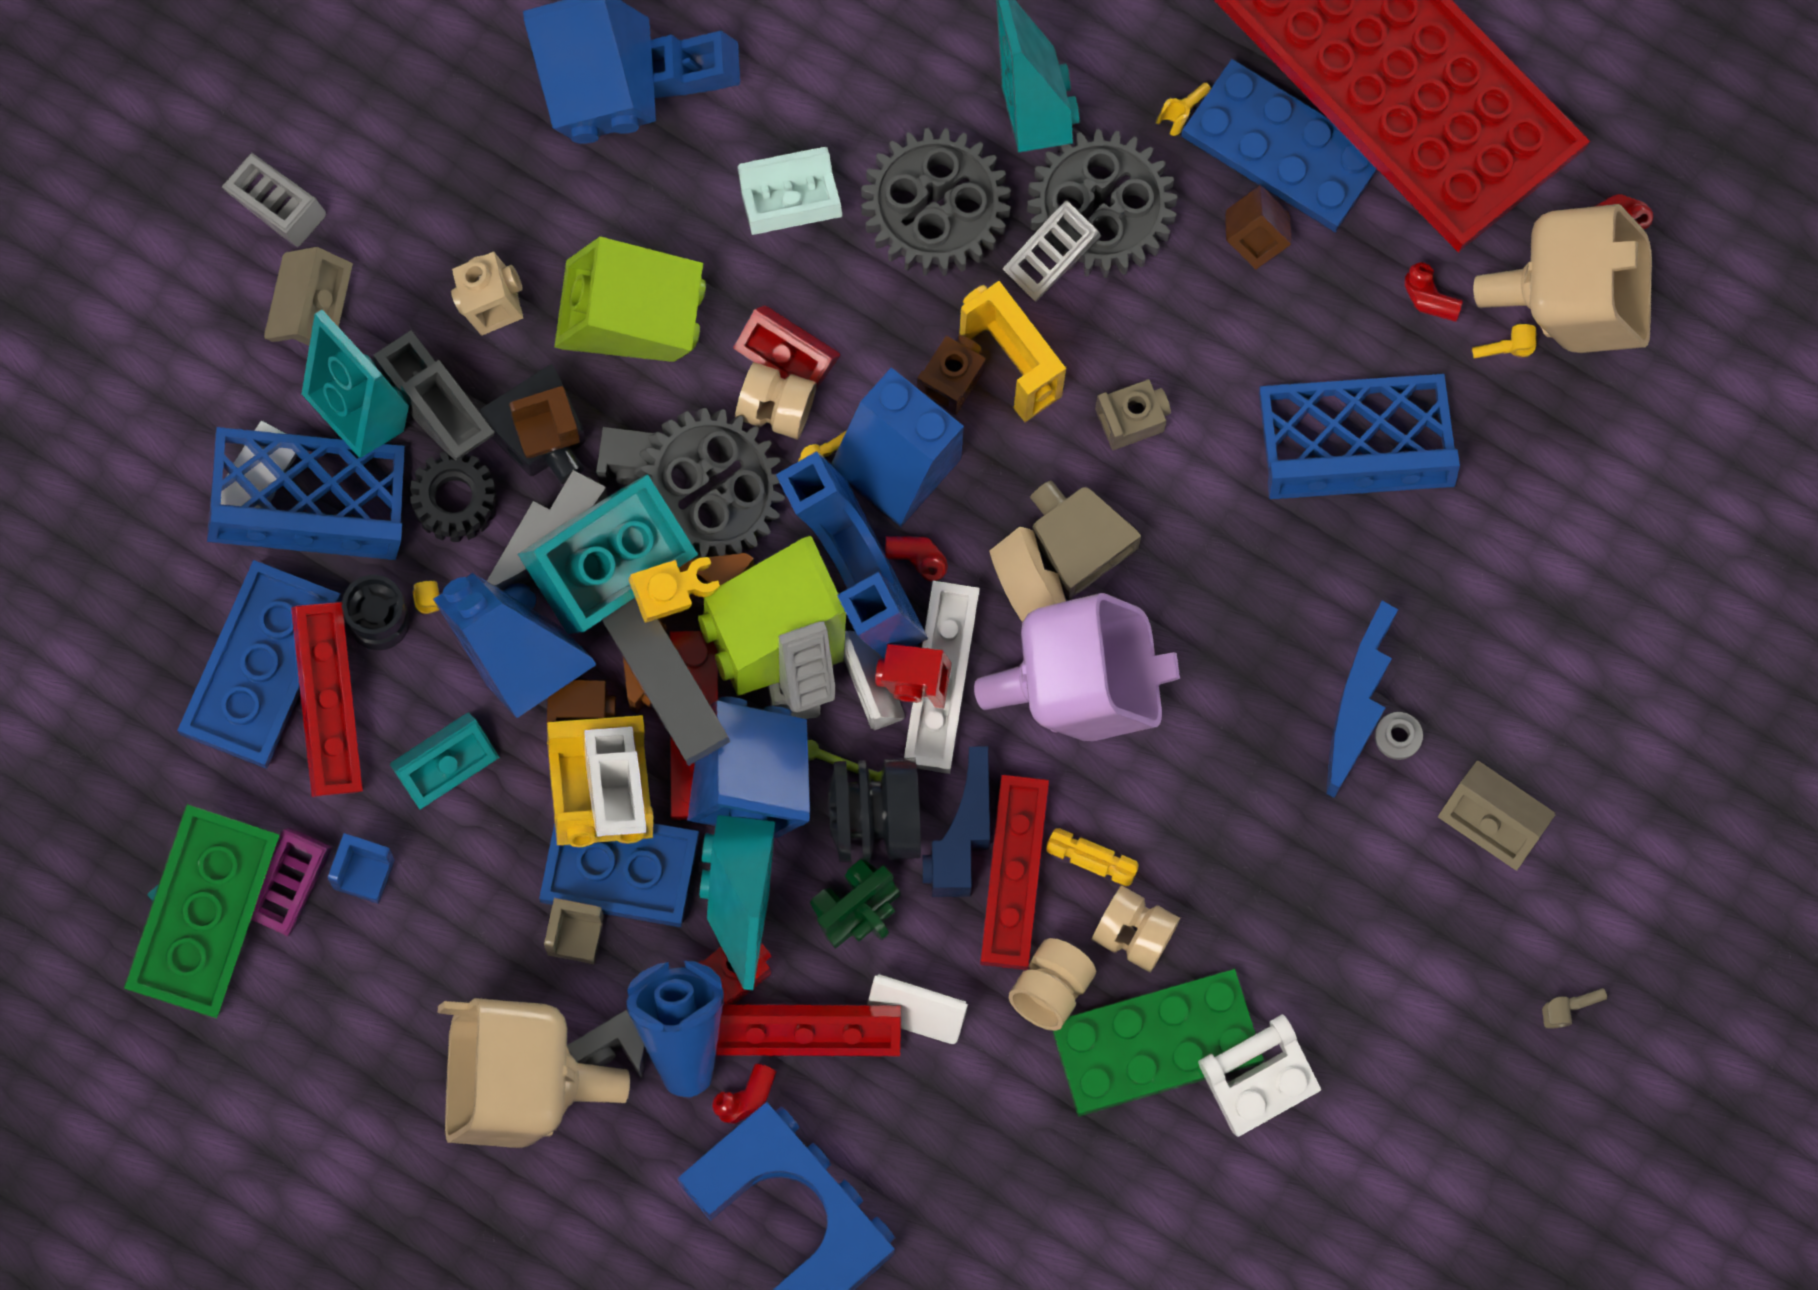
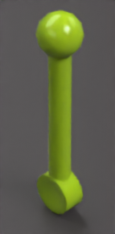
M807 740L808 760L818 758L833 765L834 761H846L847 770L858 774V764L819 749L815 741ZM869 769L870 778L874 781H881L882 771L877 772Z

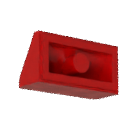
M761 306L753 311L733 347L734 350L753 362L779 370L782 379H786L792 374L816 382V390L840 356L838 351L767 306Z

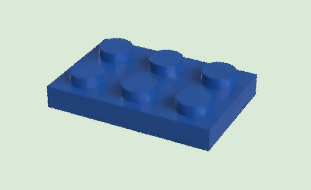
M554 822L539 897L540 903L553 905L554 898L601 907L603 914L682 928L699 840V831L653 823V838L642 839L639 842L630 844L610 841L593 843L587 847H573L571 845L557 846Z

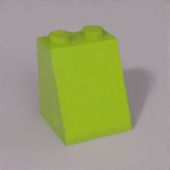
M601 236L566 260L554 348L669 362L677 361L691 352L699 339L700 326L695 322L697 306L703 300L706 287L705 280L701 279L703 263Z
M812 536L800 539L720 585L713 595L704 597V614L698 616L699 626L707 643L714 642L718 651L715 654V660L723 681L731 680L737 696L779 683V636L820 621H824L827 628L832 665L844 662L846 612L837 596L838 592Z

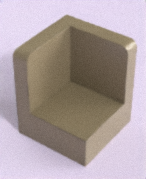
M554 898L544 942L547 955L595 964L604 923L602 908Z

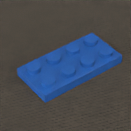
M1233 59L1230 60L1183 128L1181 134L1182 138L1256 184L1261 185L1264 189L1335 233L1378 171L1327 117Z
M253 560L178 727L179 735L267 769L300 696L291 608L302 605L341 602V594Z

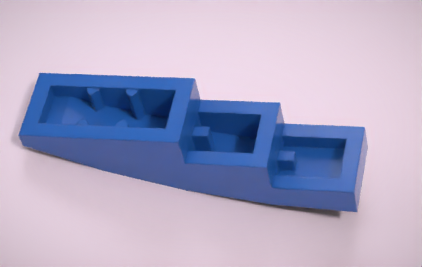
M1381 601L1359 645L1339 701L1330 744L1326 794L1335 798L1385 710L1384 706L1370 699L1392 658L1377 650L1398 612L1397 608L1384 601Z

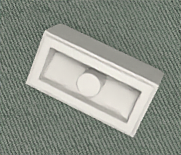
M845 631L844 661L871 729L873 728L875 731L902 721L905 718V714L900 701L893 697L894 694L890 693L886 687L876 686V667L878 660L882 657L858 637L855 631Z
M878 974V976L875 975L867 1005L901 1006V1029L949 1044H956L967 1013L968 1004L965 1001Z

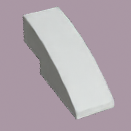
M620 727L584 730L586 770L597 836L646 833L637 751H635L633 728Z

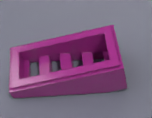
M292 828L283 829L274 849L251 920L281 934L290 936L332 847ZM293 846L312 855L310 863L288 854L291 847ZM285 864L304 873L302 881L280 872L282 865ZM273 883H279L296 891L294 899L272 890ZM265 899L289 909L286 917L263 908L262 905Z

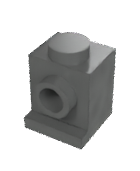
M603 427L596 470L598 483L608 486L609 478L611 477L616 478L618 483L628 486L641 478L634 474L635 469L649 463L643 460L639 453L646 448H654L648 439L654 433Z

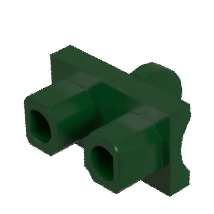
M860 859L845 874L847 882L854 890L843 899H840L830 888L823 889L810 901L826 940L835 949L851 936L859 942L870 932L880 940H884L890 935L883 922L895 913L894 908L890 904L901 893L892 880L894 879L893 875L884 865L877 869L867 861Z

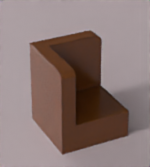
M1261 185L1237 201L1225 212L1226 241L1255 269L1261 267L1292 244L1290 214Z
M563 386L509 403L512 419L526 458H533L580 443L577 426Z

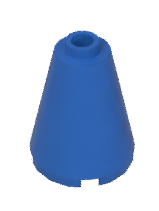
M685 961L686 968L670 969L669 962L660 963L642 971L630 982L627 989L626 1007L665 1088L677 1096L693 1097L705 1091L712 1082L724 991L720 977L708 966L694 961Z

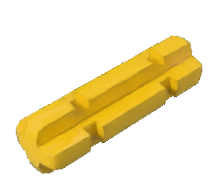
M1061 828L1054 829L1047 843L1046 851L1049 854L1064 859L1065 856L1071 858L1070 863L1103 877L1106 874L1111 875L1112 881L1124 886L1132 884L1138 871L1139 864L1136 860L1124 855L1118 858L1114 856L1115 851L1082 837L1076 840L1073 838L1072 833Z

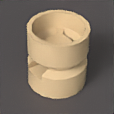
M753 362L739 396L735 417L741 415L743 416V422L760 428L764 424L770 423L773 432L798 440L807 422L817 383L792 374L786 379H782L779 370Z
M1121 885L1099 922L1092 941L1114 953L1121 949L1127 951L1128 961L1151 973L1172 937L1180 917L1158 905L1151 909L1145 907L1144 897ZM1132 926L1137 927V931H1135Z
M1049 938L1042 942L1029 964L1030 969L1023 971L1011 989L1008 998L1014 1009L1026 1020L1046 1030L1055 1031L1061 1029L1076 1005L1075 999L1079 995L1084 994L1095 977L1096 969L1091 960L1078 948L1065 941Z

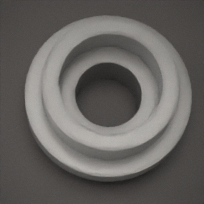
M1394 712L1383 717L1375 731V741L1379 750L1385 756L1396 760L1407 759L1413 756L1420 748L1423 740V731L1419 722L1413 716L1403 712ZM1398 727L1403 728L1408 734V739L1404 742L1395 741L1391 736V730Z

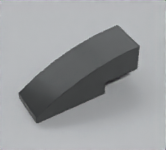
M412 330L373 355V362L377 370L391 386L397 387L409 405V414L455 461L494 436V431L441 361H434Z

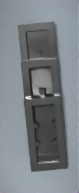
M635 598L602 619L688 766L730 742L727 733L658 619L644 623Z

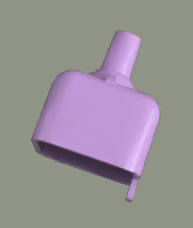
M1099 593L1037 608L1028 613L1022 622L1021 628L1024 661L1018 667L977 678L974 692L976 700L983 710L1029 702L1032 716L1041 726L1050 729L1052 732H1059L1082 741H1097L1155 728L1160 725L1162 707L1159 685L1180 679L1177 653L1173 652L1155 656L1151 625L1144 611L1105 593Z

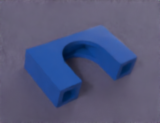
M817 451L776 474L795 514L814 531L837 567L847 587V590L837 596L857 636L883 658L886 655L887 644L914 647L927 640L928 637L848 481Z
M768 1102L764 1103L678 1177L681 1188L710 1221L753 1185L767 1179H792L806 1185L818 1196L827 1215L825 1237L817 1251L773 1290H855L894 1256L895 1249L890 1244L895 1239L893 1233L879 1217L876 1216L870 1221L858 1206L863 1202L861 1196L845 1179L840 1184L834 1180L826 1170L832 1165L831 1162L814 1143L806 1147L794 1134L800 1127L782 1106L774 1111Z

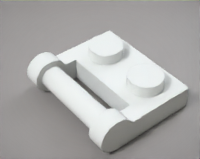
M1283 1014L1269 1021L1270 1027L1216 1057L1210 1054L1198 1061L1233 1134L1237 1137L1321 1091L1297 1042L1296 1034ZM1278 1044L1280 1045L1282 1053L1234 1080L1226 1082L1224 1074Z

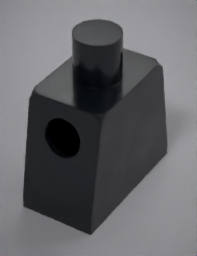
M550 364L478 411L494 431V436L491 438L529 476H535L547 467H550L560 483L565 484L573 470L580 474L584 471L583 465L573 451L585 442L582 425L567 393L566 396L577 426L580 443L533 458H526L509 407V403L563 386L555 368Z

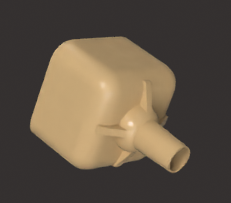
M1619 204L1556 210L1542 214L1534 223L1532 229L1531 261L1528 262L1524 269L1475 277L1473 286L1474 298L1479 308L1527 306L1531 309L1532 316L1540 325L1543 333L1547 337H1552L1568 351L1588 353L1644 348L1650 340L1652 275L1650 241L1642 227Z
M474 998L469 1003L444 1001L438 1006L439 1014L454 1015L450 1026L445 1113V1134L448 1143L514 1148L528 1147L545 1136H551L561 1123L565 1111L574 1101L625 1103L627 1101L630 1088L629 1071L627 1069L577 1063L567 1048L565 1017L557 1008L547 1004Z

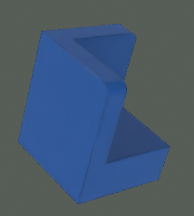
M344 833L331 866L328 880L334 890L379 904L395 859L388 847Z

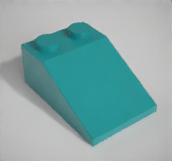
M996 0L1002 90L1018 152L1072 144V124L1079 123V111L1076 97H1067L1066 92L1071 91L1067 64L1059 65L1054 46L1016 0Z
M323 310L315 313L301 394L359 458H362L404 432L409 405L398 388L391 386L377 370L373 360L366 354H363Z
M647 474L554 529L517 555L567 634L585 632L635 598L628 580L631 574L676 560L679 568L697 556L698 553Z
M718 815L715 833H706L704 838L702 862L711 863L710 870L702 871L700 898L708 899L707 920L743 989L753 990L770 892L775 822Z

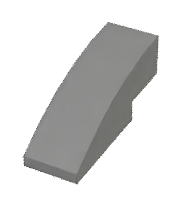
M573 470L551 509L533 501L487 582L503 591L511 584H526L533 578L517 554L554 529L608 498L606 487Z

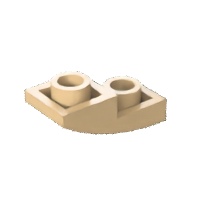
M1018 527L989 551L1001 585L1022 622L1028 613L1037 608L1066 602L1058 573L1044 570L1033 530Z

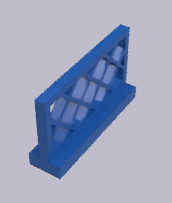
M1444 374L1259 386V400L1268 467L1267 484L1269 499L1455 487L1460 463L1458 449L1454 447ZM1435 389L1437 402L1427 413L1408 400L1415 390ZM1369 393H1382L1393 401L1381 416L1361 402ZM1335 396L1347 406L1333 420L1315 406L1322 397ZM1289 399L1301 409L1287 423L1272 412L1271 400ZM1400 407L1419 421L1407 435H1404L1387 422ZM1353 411H1356L1373 424L1360 439L1341 425ZM1307 413L1327 427L1314 442L1294 428ZM1437 413L1439 416V422L1433 419ZM1274 426L1280 430L1276 434V436L1274 433ZM1425 427H1428L1442 438L1443 449L1425 450L1413 440ZM1379 429L1399 443L1391 453H1378L1367 445V442ZM1333 432L1352 446L1344 456H1331L1320 448ZM1286 436L1306 449L1298 459L1278 460L1276 447Z
M217 427L207 542L396 560L402 534L401 505L405 446L383 444L362 458L356 459L354 456L357 455L344 440ZM225 443L244 444L255 456L237 468L224 454ZM279 448L292 449L302 461L284 473L269 455ZM326 453L339 454L348 464L346 468L333 478L317 462ZM372 458L392 459L393 472L380 482L363 466ZM259 463H262L276 477V480L259 492L244 474ZM307 467L324 483L309 496H306L291 480ZM223 468L229 473V475L224 479ZM354 472L371 488L355 501L339 486V483ZM235 481L252 497L242 506L221 504L222 491ZM392 484V491L390 494L386 490V488ZM284 486L299 503L289 511L276 510L266 498ZM331 491L346 508L337 515H326L318 509L314 502ZM378 495L390 508V521L371 519L361 507Z

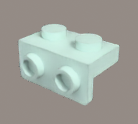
M827 147L738 165L742 199L752 235L842 217L841 203L833 178L830 154Z

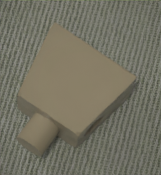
M1050 480L1041 485L1030 496V499L1044 515L1033 525L1038 549L1050 571L1058 573L1064 596L1068 601L1139 549L1141 539L1139 532L1087 487H1082L1069 498H1066L1054 482Z

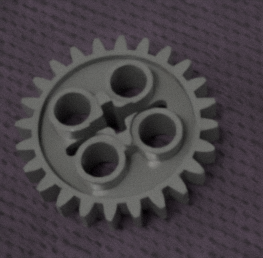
M925 128L923 141L917 142L915 137L908 132L906 133V147L902 148L892 140L889 145L891 158L878 153L876 155V164L880 170L868 168L866 171V179L873 184L862 186L861 197L869 201L861 204L862 216L872 217L866 222V232H880L875 238V247L879 249L890 245L888 260L890 262L897 259L900 255L905 256L906 271H909L917 261L922 263V272L925 276L928 275L932 264H938L943 276L947 275L948 263L952 262L963 272L965 271L967 256H970L978 263L982 262L983 254L980 246L994 250L996 248V240L992 234L1004 235L1006 224L1000 220L1009 218L1010 206L1002 203L1010 199V188L1000 187L1005 182V170L991 172L996 166L997 157L991 155L982 159L983 143L979 142L969 149L966 147L967 134L965 133L959 136L956 142L950 141V134L947 128H944L940 139H933L930 129ZM935 165H944L951 169L952 173L945 178H937L929 173V169ZM963 178L969 180V183H963L956 187L957 182ZM898 191H908L915 196V199L908 204H900L894 201L892 196ZM932 197L936 202L944 198V205L939 206L938 203L933 202L927 206L928 198ZM963 200H972L980 208L973 213H965L960 211L956 205ZM915 217L914 222L907 226L902 224V221ZM933 225L943 232L936 239H927L919 231L923 227Z
M1100 129L1096 130L1093 142H1087L1084 135L1080 132L1077 133L1075 147L1072 148L1069 144L1059 146L1060 157L1049 151L1045 153V163L1048 168L1036 166L1034 177L1039 182L1030 183L1028 194L1035 199L1029 200L1027 203V212L1037 214L1031 219L1030 223L1031 230L1036 231L1059 208L1058 202L1062 199L1071 198L1078 201L1081 208L1077 211L1085 219H1088L1093 212L1094 200L1098 203L1104 202L1124 175H1128L1131 178L1121 184L1119 188L1117 187L1112 193L1110 207L1106 204L1100 205L1088 220L1096 229L1103 227L1112 230L1116 237L1110 241L1097 240L1068 269L1069 271L1078 262L1084 263V275L1087 277L1092 272L1094 266H1100L1103 277L1108 278L1110 266L1117 265L1119 271L1125 275L1127 274L1129 260H1132L1139 267H1143L1145 264L1143 251L1145 250L1149 254L1157 256L1160 246L1156 239L1168 241L1170 230L1165 225L1174 224L1176 213L1168 208L1176 206L1177 195L1167 193V191L1173 188L1174 179L1167 176L1160 177L1165 171L1166 163L1164 160L1153 164L1150 163L1153 154L1152 147L1143 150L1141 153L1136 151V137H1133L1125 146L1120 144L1119 131L1114 132L1110 142L1104 141ZM1101 166L1108 169L1112 175L1101 180L1092 177L1088 171L1093 167ZM1132 195L1139 196L1146 202V205L1139 209H1133L1126 206L1123 199ZM1066 220L1060 225L1075 242L1082 237L1079 232L1073 230V227ZM1053 233L1047 238V241L1050 244L1053 243V247L1061 255L1069 251Z
M707 408L698 410L694 418L687 411L678 416V424L672 419L663 423L661 426L664 434L656 432L648 438L654 448H646L639 453V456L649 464L641 466L634 471V474L639 477L649 475L698 553L694 559L705 557L708 551L710 557L725 555V551L728 555L742 553V547L746 550L756 547L758 543L755 536L762 538L771 532L764 521L772 522L780 516L770 505L783 501L785 497L773 491V486L780 482L777 476L772 474L771 468L780 462V458H766L764 453L772 444L770 440L757 444L754 439L759 428L755 426L746 432L741 430L743 425V416L741 415L727 423L726 411L724 409L715 412L712 418H710ZM708 442L715 444L719 448L721 453L720 463L714 462L707 453ZM735 461L741 463L739 470L713 486L710 492L692 501L685 509L678 507L680 500L705 485L709 478L723 472ZM672 468H676L683 473L686 481L684 489L677 487L673 483L671 478ZM735 481L745 486L748 495L746 502L736 497L734 492ZM700 506L710 512L712 516L711 528L704 526L698 518Z

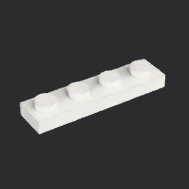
M933 581L925 626V633L928 639L923 641L922 648L943 650L952 662L944 708H935L928 697H922L921 702L913 703L904 758L916 757L917 769L950 774L980 588Z

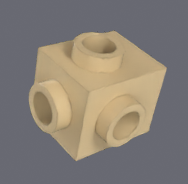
M495 252L474 257L468 263L452 269L456 288L451 290L455 306L481 336L523 319L517 292L522 291L519 275L512 265L506 266Z

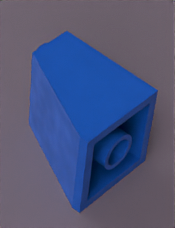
M562 0L523 11L525 27L553 129L569 137L575 143L588 144L596 142L601 135L613 132L621 134L637 131L640 125L656 122L650 23L647 16L621 0Z
M891 367L860 401L831 465L848 481L852 488L902 527L961 460L964 426Z
M474 573L451 581L445 586L443 593L433 599L487 687L516 718L596 665L592 657L561 626Z
M721 697L719 701L712 703L710 706L727 733L730 742L695 762L687 821L716 826L718 815L775 822L774 838H779L809 822L807 719L791 716L792 711L790 709L778 706H767L763 710L747 707V701L735 697Z

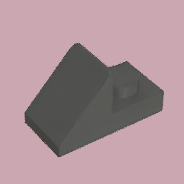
M627 1010L567 1045L570 1055L577 1063L596 1066L607 1065L616 1057L614 1051L622 1047L639 1077L642 1078L648 1052Z

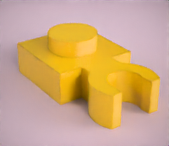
M702 557L694 560L687 571L681 573L676 560L631 574L628 580L644 623L689 609L692 605L689 594L698 597L713 595L720 586L719 582L713 581L709 584H704L697 579L696 575L698 571L709 568L711 564L710 558Z

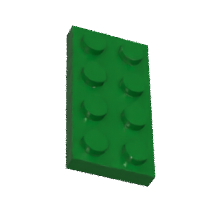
M186 804L123 988L217 1018L279 834Z
M1235 969L1070 1016L1061 1029L1052 1030L1078 1117L1206 1080L1199 1066V1060L1210 1054L1216 1057L1256 1035ZM1262 1054L1228 1073L1262 1064L1264 1061Z

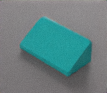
M466 713L392 761L390 767L419 810H421L500 757L476 719L470 713Z

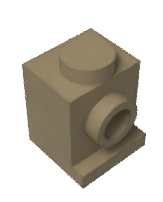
M1149 379L1110 394L1105 392L1098 395L1095 408L1112 451L1163 433L1166 426L1165 416L1171 414L1165 392L1162 388L1154 390ZM1141 403L1145 410L1140 414H1134L1129 411L1128 407Z

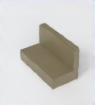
M319 247L284 253L264 338L271 342L294 339L309 346L314 314L320 310H323L339 327L353 263Z
M1476 761L1438 815V818L1517 871L1554 818L1555 813L1480 761Z

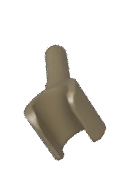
M1602 988L1579 997L1554 998L1542 1008L1545 1028H1562L1572 1025L1571 1011L1607 1000L1606 991Z

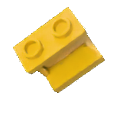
M1000 281L989 288L982 285L970 292L964 298V305L961 307L959 335L972 339L982 331L988 330L1023 375L1017 379L1014 409L1025 423L1062 397L1066 367Z
M643 715L547 722V749L557 846L587 847L593 843L610 841L630 844L639 842L642 839L653 838L654 816L653 808L650 804L644 750L645 731ZM632 727L635 751H637L646 833L597 836L586 770L584 730Z

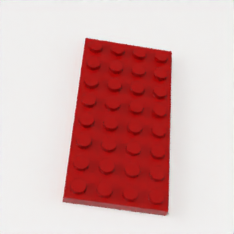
M1214 0L1458 253L1581 154L1590 143V140L1452 0Z

